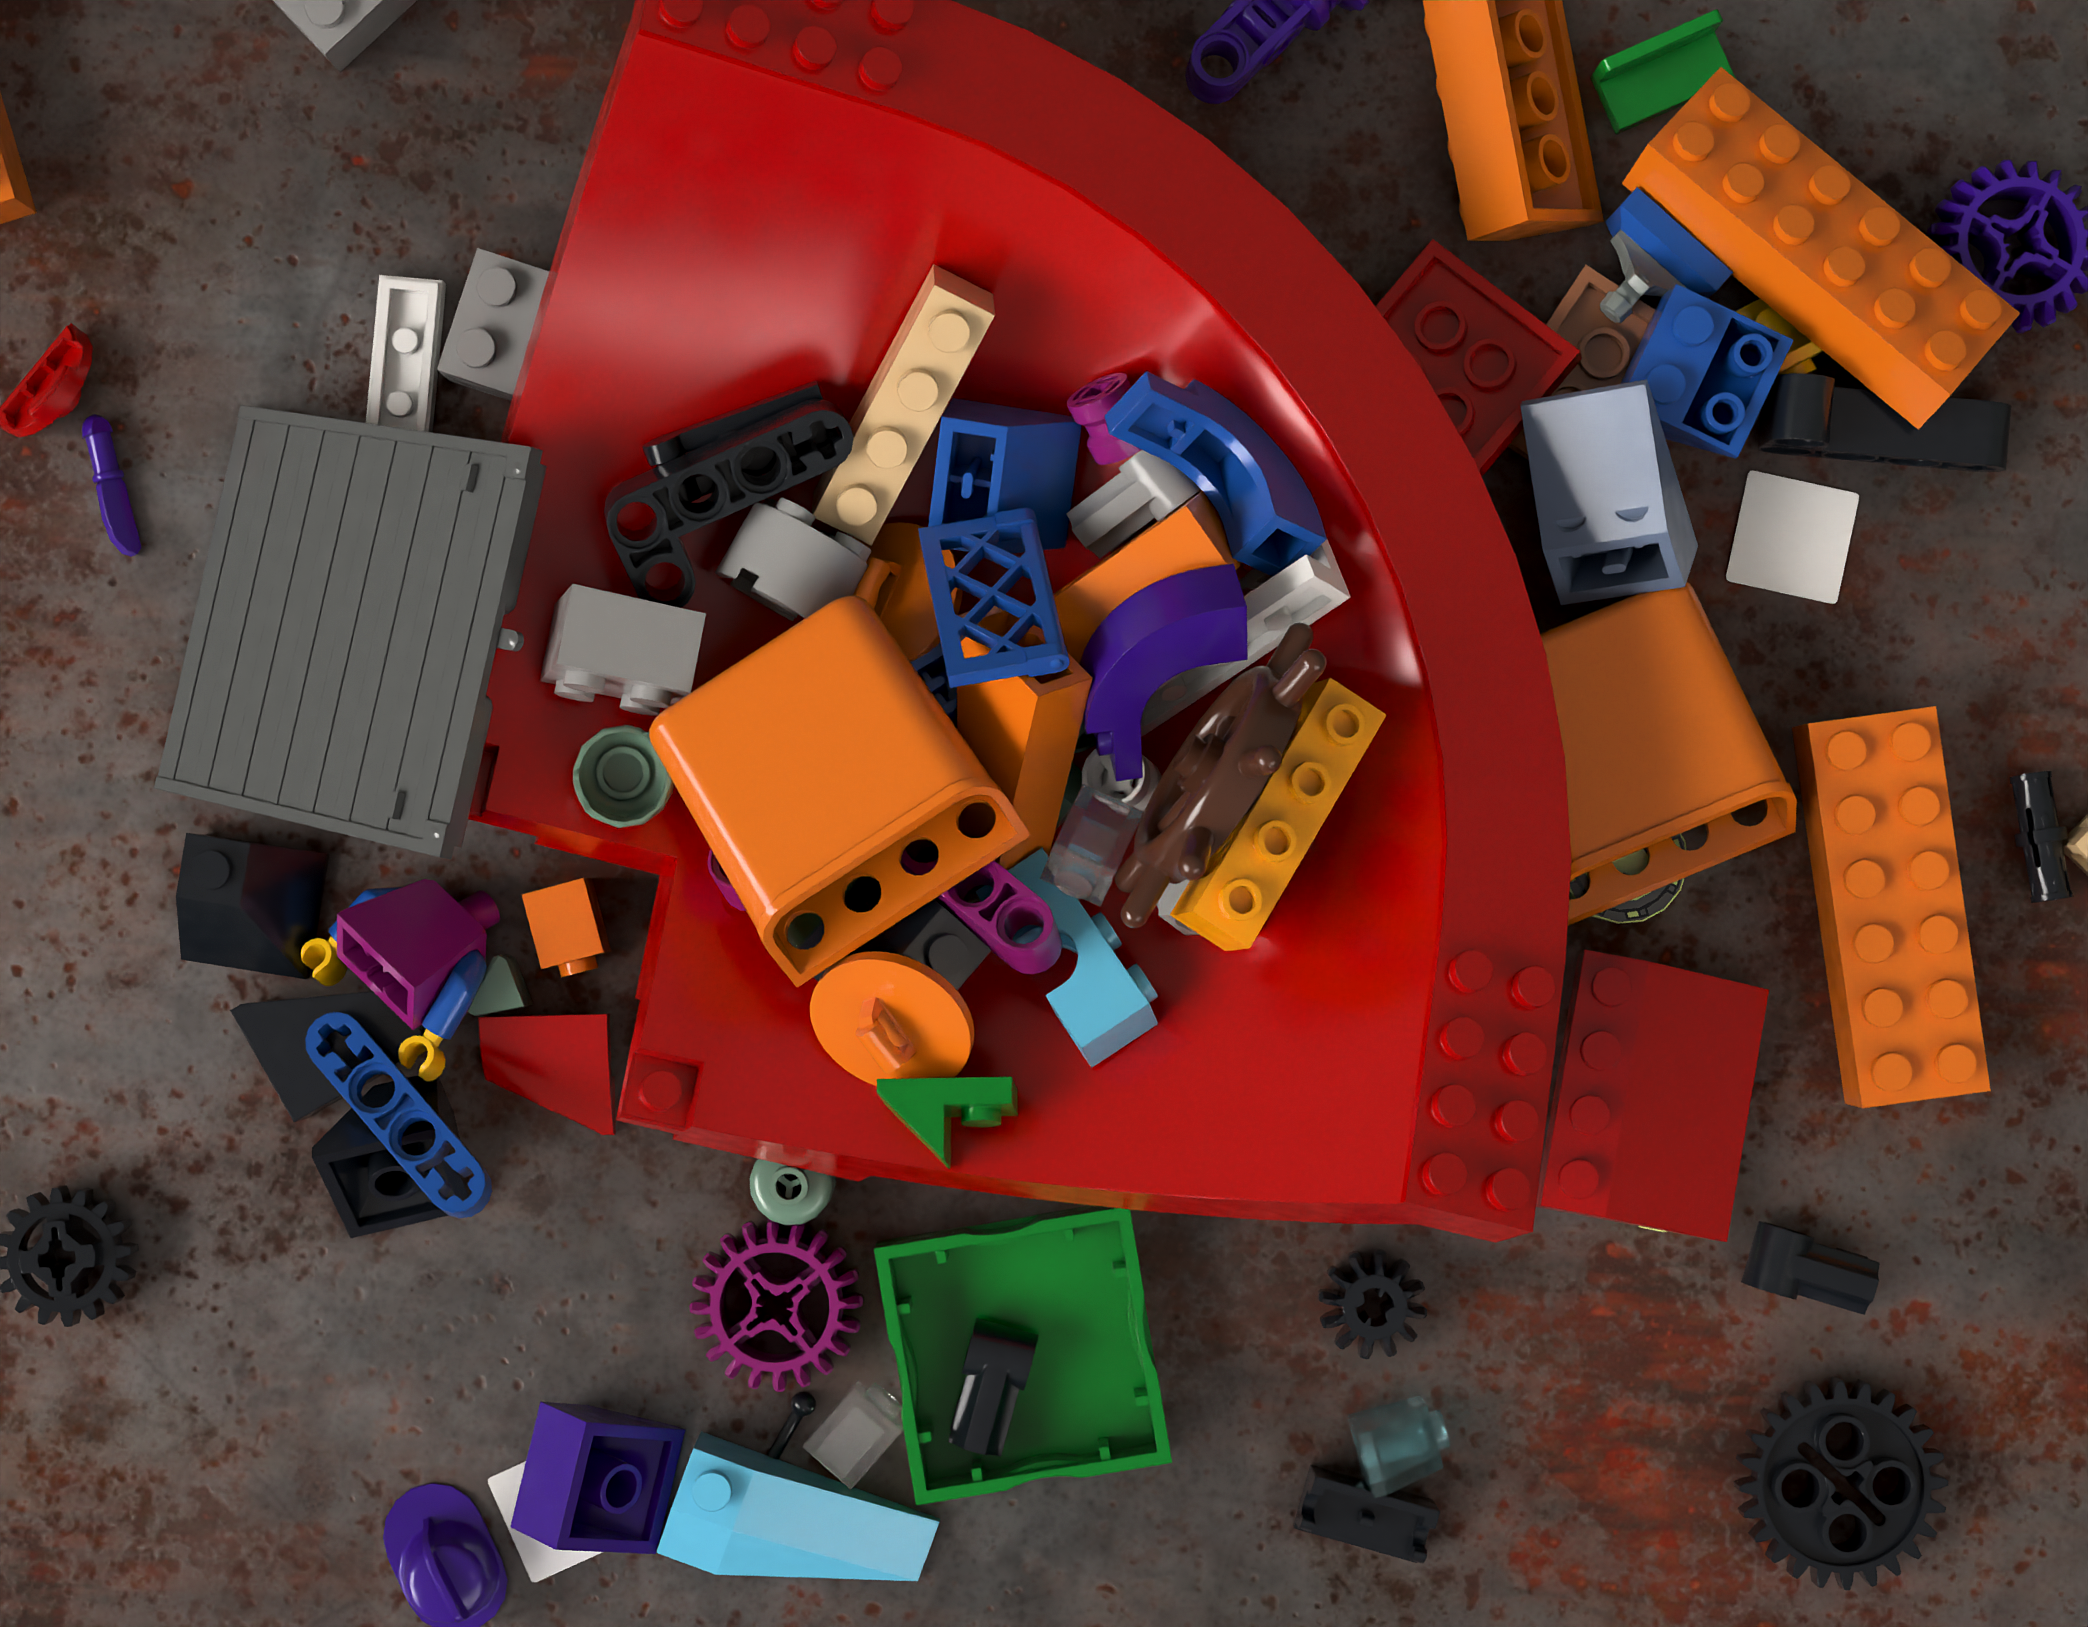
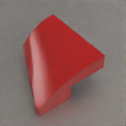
M610 1013L489 1015L478 1017L480 1051L485 1080L592 1129L601 1135L616 1134L615 1076H611Z

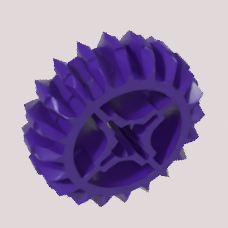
M2003 160L1997 164L1994 174L1986 166H1981L1971 173L1972 184L1961 179L1950 188L1954 200L1944 199L1937 204L1935 212L1944 222L1932 224L1927 229L1926 235L1933 241L1943 244L1940 247L2020 312L2019 316L2012 323L2016 333H2025L2030 330L2033 319L2042 327L2049 326L2056 321V310L2067 314L2077 307L2078 304L2074 293L2084 294L2088 291V275L2083 272L2088 271V250H2086V247H2088V229L2085 230L2084 222L2088 220V206L2078 210L2073 203V200L2080 196L2082 186L2075 184L2062 192L2057 188L2062 176L2061 170L2057 169L2051 170L2042 180H2039L2037 161L2026 162L2021 167L2019 173H2017L2011 160ZM2011 199L2026 203L2023 211L2014 216L2013 220L2003 219L1995 214L1987 218L1977 212L1982 204L1993 200ZM2046 219L2055 232L2058 250L2051 246L2044 236L2043 226ZM2022 228L2017 237L2022 246L2016 250H2024V253L2005 266L2010 257L2005 248L2011 244H2004V240ZM1968 236H1970L1969 243L1980 250L1984 257L1985 267L1982 275L1978 273L1972 263L1968 249ZM2015 273L2027 275L2032 279L2040 275L2050 281L2042 292L2036 294L2014 295L2001 291L2004 283L2012 279Z

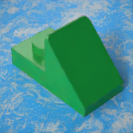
M1012 1077L877 1079V1094L883 1103L948 1169L951 1168V1117H961V1124L964 1126L993 1127L1001 1125V1116H1018V1089Z

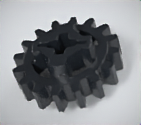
M67 1185L52 1188L50 1202L41 1192L26 1197L30 1213L20 1208L9 1211L6 1217L15 1227V1230L0 1233V1245L8 1248L7 1255L0 1257V1269H8L10 1278L0 1285L1 1293L18 1290L22 1295L15 1307L18 1313L37 1306L39 1307L38 1323L46 1325L53 1322L58 1312H60L64 1327H71L80 1323L81 1309L90 1320H93L105 1314L101 1299L114 1304L124 1298L125 1295L121 1288L116 1285V1282L135 1278L137 1271L123 1263L125 1256L139 1251V1246L131 1242L123 1243L121 1234L127 1231L132 1223L130 1219L113 1222L109 1217L116 1205L114 1200L109 1199L94 1206L92 1205L94 1198L93 1189L88 1187L78 1190L73 1200H71ZM47 1218V1222L42 1224L43 1236L34 1247H27L34 1229ZM83 1219L95 1228L101 1239H97L83 1227ZM63 1247L65 1251H74L76 1262L69 1265L67 1261H57L56 1249ZM97 1265H104L99 1281L85 1294L84 1289L89 1287V1274ZM31 1273L48 1285V1292L38 1285Z

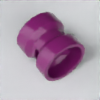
M1113 373L1096 379L1077 390L1067 401V406L1075 422L1086 427L1089 433L1087 446L1095 462L1099 465L1121 461L1142 450L1110 435L1105 420L1107 412L1132 387L1127 374Z

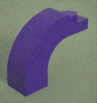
M1234 563L1188 570L1152 583L1117 606L1100 623L1088 641L1079 665L1093 678L1083 721L1086 733H1094L1098 756L1110 755L1116 781L1143 778L1141 718L1148 700L1161 685L1189 669L1248 660L1247 605Z

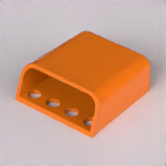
M1686 582V586L1681 588L1633 595L1540 634L1547 656L1565 754L1571 844L1570 882L1584 873H1587L1589 878V886L1586 893L1580 898L1569 899L1568 926L1796 832L1797 799L1790 783L1785 780L1690 583ZM1764 800L1765 817L1757 825H1741L1731 815V812L1758 801ZM1702 824L1706 826V841L1699 849L1683 850L1672 840V837ZM1645 848L1647 850V865L1638 874H1623L1616 869L1612 862Z
M856 595L835 599L666 708L654 719L649 728V738L655 752L754 923L761 942L796 987L801 986L1032 836L1000 786L992 780L875 610L865 599ZM973 803L990 805L996 814L993 829L987 835L980 838H969L963 835L958 827L961 812ZM926 839L933 842L938 849V861L935 867L923 875L907 873L901 863L904 849L916 840ZM861 876H869L876 879L881 886V898L878 904L866 912L850 910L845 902L847 886L854 879ZM804 913H813L820 916L824 924V934L821 941L809 949L793 947L788 939V928L791 922L797 916Z

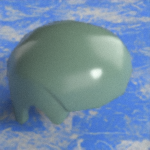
M631 725L600 730L582 745L573 768L574 789L585 812L592 818L617 828L647 823L664 810L674 789L673 781L651 744L649 732Z

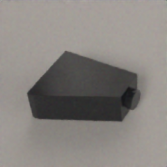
M373 991L240 1004L230 1010L293 1122L307 1119L343 1098L313 1063L306 1051L305 1038L309 1027L317 1018L326 1013L333 1012L348 1014L366 1029L397 1067L401 1065L398 1056L401 1043L409 1037L422 1036L426 1030L423 1025L412 1030ZM336 1031L332 1032L326 1038L331 1048L324 1056L334 1052L352 1070L357 1065L363 1063L345 1042L352 1032L346 1036H342ZM371 1053L367 1060L372 1059L374 1054ZM384 1074L374 1075L373 1077L369 1078L363 1086ZM349 1075L343 1077V1082L346 1081Z

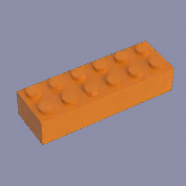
M1722 67L1709 78L1647 144L1622 182L1631 192L1636 187L1644 192L1733 272L1731 274L1918 430L1949 398L2020 314L2019 311Z
M1936 706L1808 723L1792 727L1845 1104L1859 1108H1870L1991 1091Z

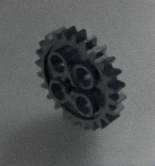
M1831 1377L1827 1395H1823L1818 1386L1809 1380L1804 1385V1401L1799 1402L1786 1391L1780 1393L1786 1410L1780 1416L1764 1407L1761 1409L1760 1412L1764 1420L1770 1426L1765 1433L1751 1429L1746 1430L1745 1434L1758 1447L1755 1454H1737L1736 1459L1751 1469V1476L1735 1480L1734 1487L1741 1492L1752 1494L1753 1498L1740 1505L1738 1511L1744 1518H1760L1748 1534L1757 1543L1772 1539L1765 1555L1773 1563L1783 1560L1790 1554L1786 1571L1794 1578L1798 1579L1810 1566L1811 1581L1817 1587L1823 1588L1831 1572H1834L1838 1585L1844 1590L1851 1589L1854 1572H1859L1861 1577L1873 1587L1877 1585V1566L1883 1565L1898 1576L1901 1574V1569L1896 1556L1901 1551L1916 1559L1922 1556L1918 1547L1913 1542L1916 1534L1936 1537L1937 1532L1924 1519L1927 1513L1937 1514L1946 1511L1945 1506L1930 1496L1931 1490L1948 1486V1480L1929 1470L1930 1467L1942 1461L1944 1455L1935 1448L1921 1447L1930 1439L1934 1432L1924 1424L1909 1428L1917 1413L1913 1407L1904 1404L1892 1412L1895 1402V1394L1883 1388L1871 1401V1387L1869 1383L1858 1379L1850 1395H1848L1844 1382L1838 1377ZM1837 1423H1849L1853 1434L1848 1447L1841 1452H1829L1825 1441L1830 1428ZM1802 1442L1808 1443L1824 1461L1842 1475H1845L1846 1481L1882 1513V1522L1874 1524L1859 1507L1837 1491L1834 1484L1799 1453V1444ZM1896 1467L1899 1474L1896 1489L1887 1496H1875L1873 1480L1877 1473L1883 1468ZM1794 1470H1806L1809 1483L1805 1493L1795 1499H1785L1782 1495L1781 1487L1786 1475ZM1852 1514L1856 1523L1852 1536L1845 1542H1830L1828 1533L1832 1521L1839 1515Z

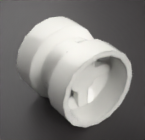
M1094 749L1085 761L1082 770V784L1087 795L1097 804L1106 808L1117 817L1130 820L1142 817L1162 775L1158 767L1142 755L1143 778L1135 779L1134 787L1132 786L1133 779L1116 781L1110 755L1098 756L1097 750Z

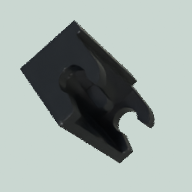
M1310 1465L1293 1527L1414 1563H1424L1427 1557L1425 1545L1430 1529H1436L1440 1510L1433 1499Z

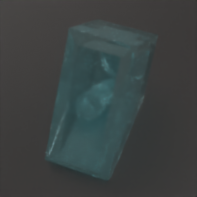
M1421 1396L1347 1415L1362 1476L1374 1498L1388 1495L1444 1468L1439 1450L1450 1447L1444 1420L1440 1410L1429 1412L1428 1406Z

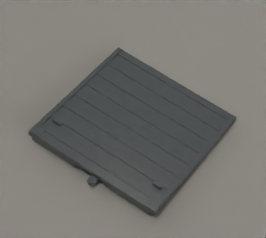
M240 405L237 428L154 789L440 858L452 859L454 846L462 848L493 710V703L486 695L496 648L516 652L524 644V636L521 632L501 628L503 616L512 612L517 603L547 466L540 464L543 450L509 443Z

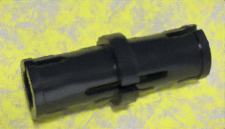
M2052 771L2034 772L2009 778L2013 788L2020 833L2014 835L2016 848L2023 847L2032 896L2030 897L2031 903L2074 897L2073 890L2070 888L2062 843L2063 840L2068 839L2066 826H2059L2051 781Z

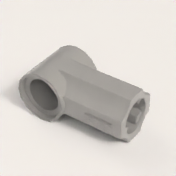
M1141 450L1119 467L1121 473L1066 514L1071 522L1072 531L1086 549L1091 550L1100 559L1109 551L1112 552L1138 533L1137 531L1152 519L1156 518L1157 521H1160L1201 489L1175 466Z

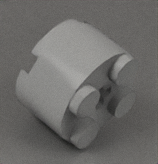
M782 497L779 502L766 498L763 504L759 502L753 504L715 573L719 577L733 579L730 583L731 586L770 610L793 621L794 618H797L798 614L807 618L835 599L843 596H852L869 566L866 561L872 551L858 540L837 531L834 536L822 530L819 532L812 528L811 525L816 517L792 501Z

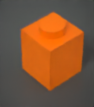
M581 878L521 894L541 969L558 966L562 978L599 968L596 956L611 952L592 878Z

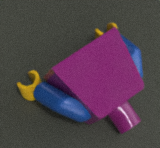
M422 879L404 887L367 889L348 908L337 913V921L329 928L331 937L327 941L315 938L304 944L301 949V959L305 965L314 970L313 978L324 986H333L340 982L345 976L348 967L412 1030L423 1025L426 1028L423 1035L412 1036L404 1040L399 1047L398 1056L401 1064L410 1069L421 1053L428 1051V1056L420 1066L418 1076L429 1082L437 1079L445 1068L446 1059L444 1053L438 1048L443 1038L451 1040L470 1008L486 974L487 934L485 930L499 923L500 914L494 900L485 891L479 890L457 902L436 881Z

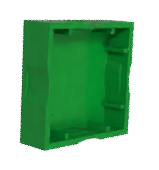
M1090 1205L877 1241L874 1247L888 1339L896 1356L902 1392L901 1418L916 1505L1006 1491L1022 1483L1045 1477L1067 1476L1084 1478L1172 1463L1130 1209ZM977 1318L1039 1335L1025 1389L1018 1392L1001 1457L975 1453L948 1442L958 1399H960L966 1375L962 1374Z

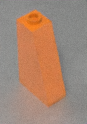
M994 606L977 625L1003 637L1020 618ZM969 612L959 614V616L964 618ZM1033 625L1017 642V645L1024 648L1045 644L1043 631L1041 628ZM968 637L961 641L964 659L987 655L991 648ZM1069 653L1070 664L1061 672L1034 677L1022 675L957 687L958 731L992 780L1000 786L1032 835L995 859L1006 870L1014 867L1041 848H1043L1048 857L1050 854L1093 679ZM985 803L968 805L959 816L958 827L960 832L969 838H980L987 835L995 824L996 814L994 809Z

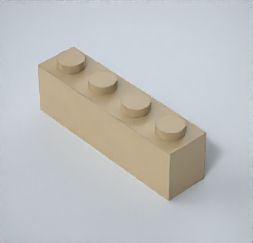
M933 264L849 423L853 434V445L850 454L840 465L824 472L813 491L812 514L816 519L869 545L873 544L995 317L992 293Z

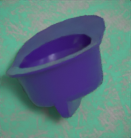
M430 1483L414 1487L398 1498L386 1517L383 1540L388 1560L410 1607L424 1623L432 1627H481L496 1615L505 1599L508 1580L503 1560L481 1513L469 1496L449 1485Z

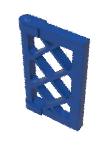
M1019 508L995 512L994 516L918 528L950 688L1022 675L1034 677L1057 673L1069 666L1070 660L1064 643L1038 531V523L1035 512L1032 509ZM1021 538L1025 553L1019 558L995 545L998 542ZM960 547L970 550L953 569L945 566L942 550ZM983 558L1009 569L992 588L967 576ZM1022 576L1031 580L1036 600L1032 606L1006 595ZM955 587L981 599L964 618L956 615L954 612L951 592ZM994 606L1020 618L1003 637L977 625ZM1033 625L1042 629L1045 644L1024 648L1017 645V642ZM968 637L991 648L987 655L964 659L961 641Z

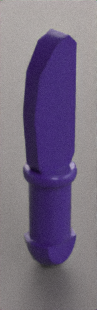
M93 414L83 422L82 439H86L94 471L92 481L97 484L96 490L101 517L110 541L122 554L132 557L138 554L141 544L126 484L122 480L124 472L119 468L111 437L113 430L105 418Z

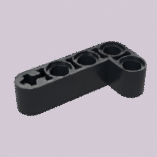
M1791 373L1776 376L1761 408L1758 450L1762 452L1969 472H2001L2006 470L2011 405L2006 403L1949 397L1918 430L1871 390L1834 387L1835 379L1831 377Z
M817 398L801 402L628 479L613 488L605 501L604 513L609 536L638 597L643 600L682 608L693 596L696 581L691 561L680 538L681 536L829 471L844 462L852 450L853 434L849 423L838 406L828 400ZM820 420L827 429H831L828 431L830 443L823 447H818L813 439H809L812 436L810 425ZM788 433L800 458L793 462L790 461L786 447L779 438V436ZM759 446L767 447L776 453V461L773 468L764 475H749L741 469L742 458L752 448ZM702 474L712 478L715 482V489L712 495L704 502H688L679 495L681 484L689 476ZM642 502L649 505L654 510V517L650 524L639 530H630L621 526L617 521V516L620 510L628 503ZM662 562L673 563L682 571L681 578L677 584L662 590L656 589L646 582V574L651 567Z

